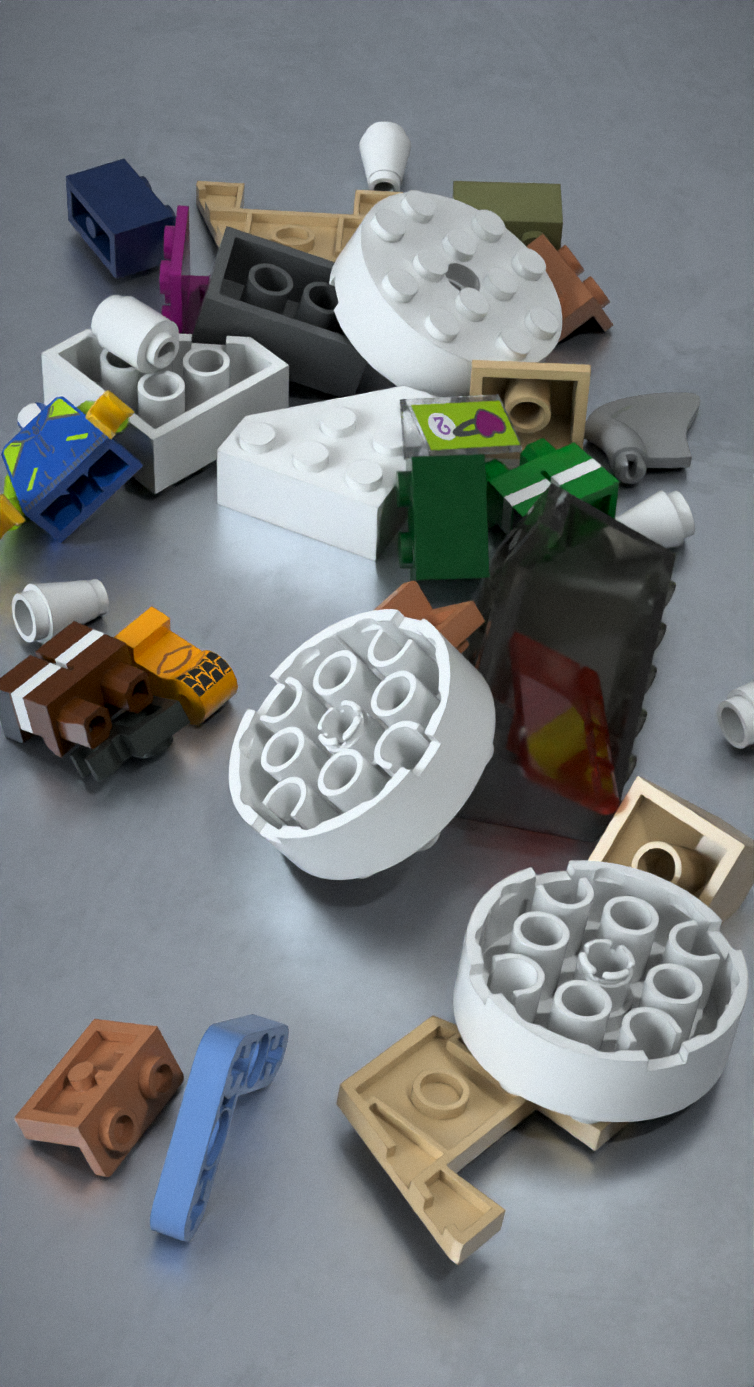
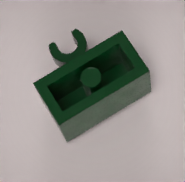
M485 454L417 456L406 459V471H396L397 507H407L408 532H399L400 569H410V581L489 578Z

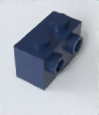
M125 159L66 176L68 221L116 279L149 270L160 265L161 260H165V225L175 226L176 215L169 205H164L154 194L146 177L139 176Z

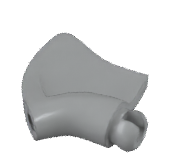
M670 392L632 396L606 403L589 415L585 423L584 439L597 445L605 452L610 468L615 473L616 478L625 484L639 482L645 476L646 468L690 467L692 455L686 434L697 416L701 398L694 393Z

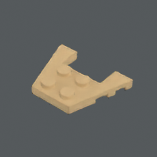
M197 181L196 204L218 248L226 226L335 262L371 208L379 201L403 192L356 190L353 214L349 215L243 209L245 183Z
M433 1015L343 1081L339 1087L336 1103L443 1251L457 1265L462 1263L501 1230L506 1211L456 1174L535 1110L540 1111L594 1151L629 1123L600 1121L594 1124H585L574 1120L568 1115L541 1107L521 1096L508 1093L501 1087L499 1081L491 1076L473 1057L465 1045L457 1025Z

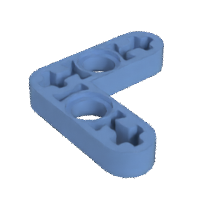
M251 1014L214 1023L204 1033L192 1064L150 1214L151 1230L185 1242H189L194 1237L208 1204L237 1098L240 1095L267 1087L273 1082L282 1064L288 1043L289 1029L287 1025Z

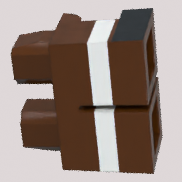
M73 621L35 651L36 657L29 655L0 678V721L5 737L24 744L34 735L41 736L48 748L59 757L64 756L77 744L94 750L109 737L112 728L111 717L121 709L138 714L153 702L154 697L148 673L132 666L125 642L76 621Z

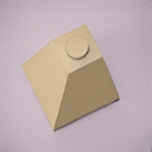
M472 360L469 402L500 401L520 445L466 448V455L485 454V458L520 459V453L525 449L526 445L541 438H544L556 449H560L573 442L583 449L591 365Z
M640 776L636 777L588 861H601L636 868L670 881L691 893L713 910L722 920L721 925L740 908L754 884V840L721 818Z

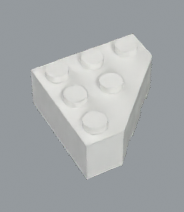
M86 329L41 353L44 404L46 406L56 397L63 396L77 407L86 400L96 401L104 392L110 390L135 411L129 417L130 423L127 430L113 438L143 464V467L133 477L154 494L217 460V449L245 416L289 408V365L251 337L227 336L226 345L192 343V334L180 333L178 340L179 349L174 360L167 367L152 374L142 373L103 348L99 344L98 337L92 332V329Z
M399 386L245 416L217 449V504L376 562L408 519L407 507H397L396 471H406V459L410 457L454 455V449L431 450L411 405L453 402L407 386Z

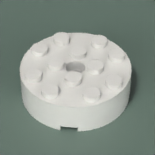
M410 190L379 201L367 213L337 257L331 270L329 285L335 286L339 302L334 312L343 332L360 355L382 376L398 387L407 386L454 402H469L472 360L543 363L553 351L561 336V305L554 285L545 271L546 264L544 259L534 250L527 248L513 233L505 228L502 219L494 212L477 210L472 206L446 196Z
M393 609L374 610L351 616L327 627L292 652L270 675L277 682L276 686L267 696L258 712L247 709L236 733L229 761V787L233 803L241 817L301 870L310 875L331 880L368 878L405 860L415 852H422L430 848L438 840L441 830L454 818L471 795L494 752L493 739L496 719L491 690L481 673L424 618L421 621L408 618L399 610Z
M572 860L568 863L567 871L549 872L536 875L533 868L529 867L498 882L477 903L467 927L454 986V1017L459 1033L473 1057L491 1076L499 1081L501 1087L508 1093L521 1096L541 1107L568 1115L574 1120L585 1124H594L600 1121L636 1122L650 1120L672 1114L696 1102L715 1085L723 1073L747 998L749 985L746 960L742 950H733L729 942L719 931L722 920L713 910L688 891L661 877L636 868L601 861Z

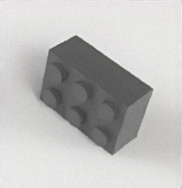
M226 226L192 334V343L226 345L227 336L251 337L289 365L290 381L341 398L355 394L367 365V361L355 349L343 332L334 312L339 302L335 286L329 285L335 262Z

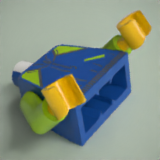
M110 390L104 392L96 401L86 400L77 407L63 396L56 397L47 406L43 403L35 402L24 407L17 418V424L21 431L4 446L1 454L8 474L4 480V493L0 494V540L7 531H14L32 520L62 543L143 467L140 460L113 438L127 430L130 423L129 417L135 411Z

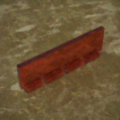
M515 631L508 641L522 777L598 814L610 815L614 813L619 807V797L600 675L585 665L580 670V663Z

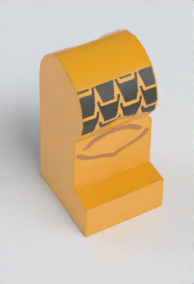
M152 606L114 636V638L127 644L132 666L148 673L153 695L179 701L192 725H200L237 693V678L228 663L218 654L210 650L202 651L170 630V618Z

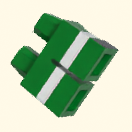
M544 438L527 444L520 453L519 466L511 470L496 458L485 463L488 527L492 528L499 525L511 538L510 553L522 566H526L566 548L567 541L572 545L601 532V526L611 523L615 519L619 480L575 442L560 449H556Z

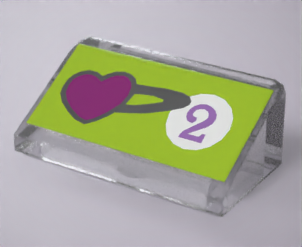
M499 394L400 399L404 460L417 456L491 455L522 452L520 439Z

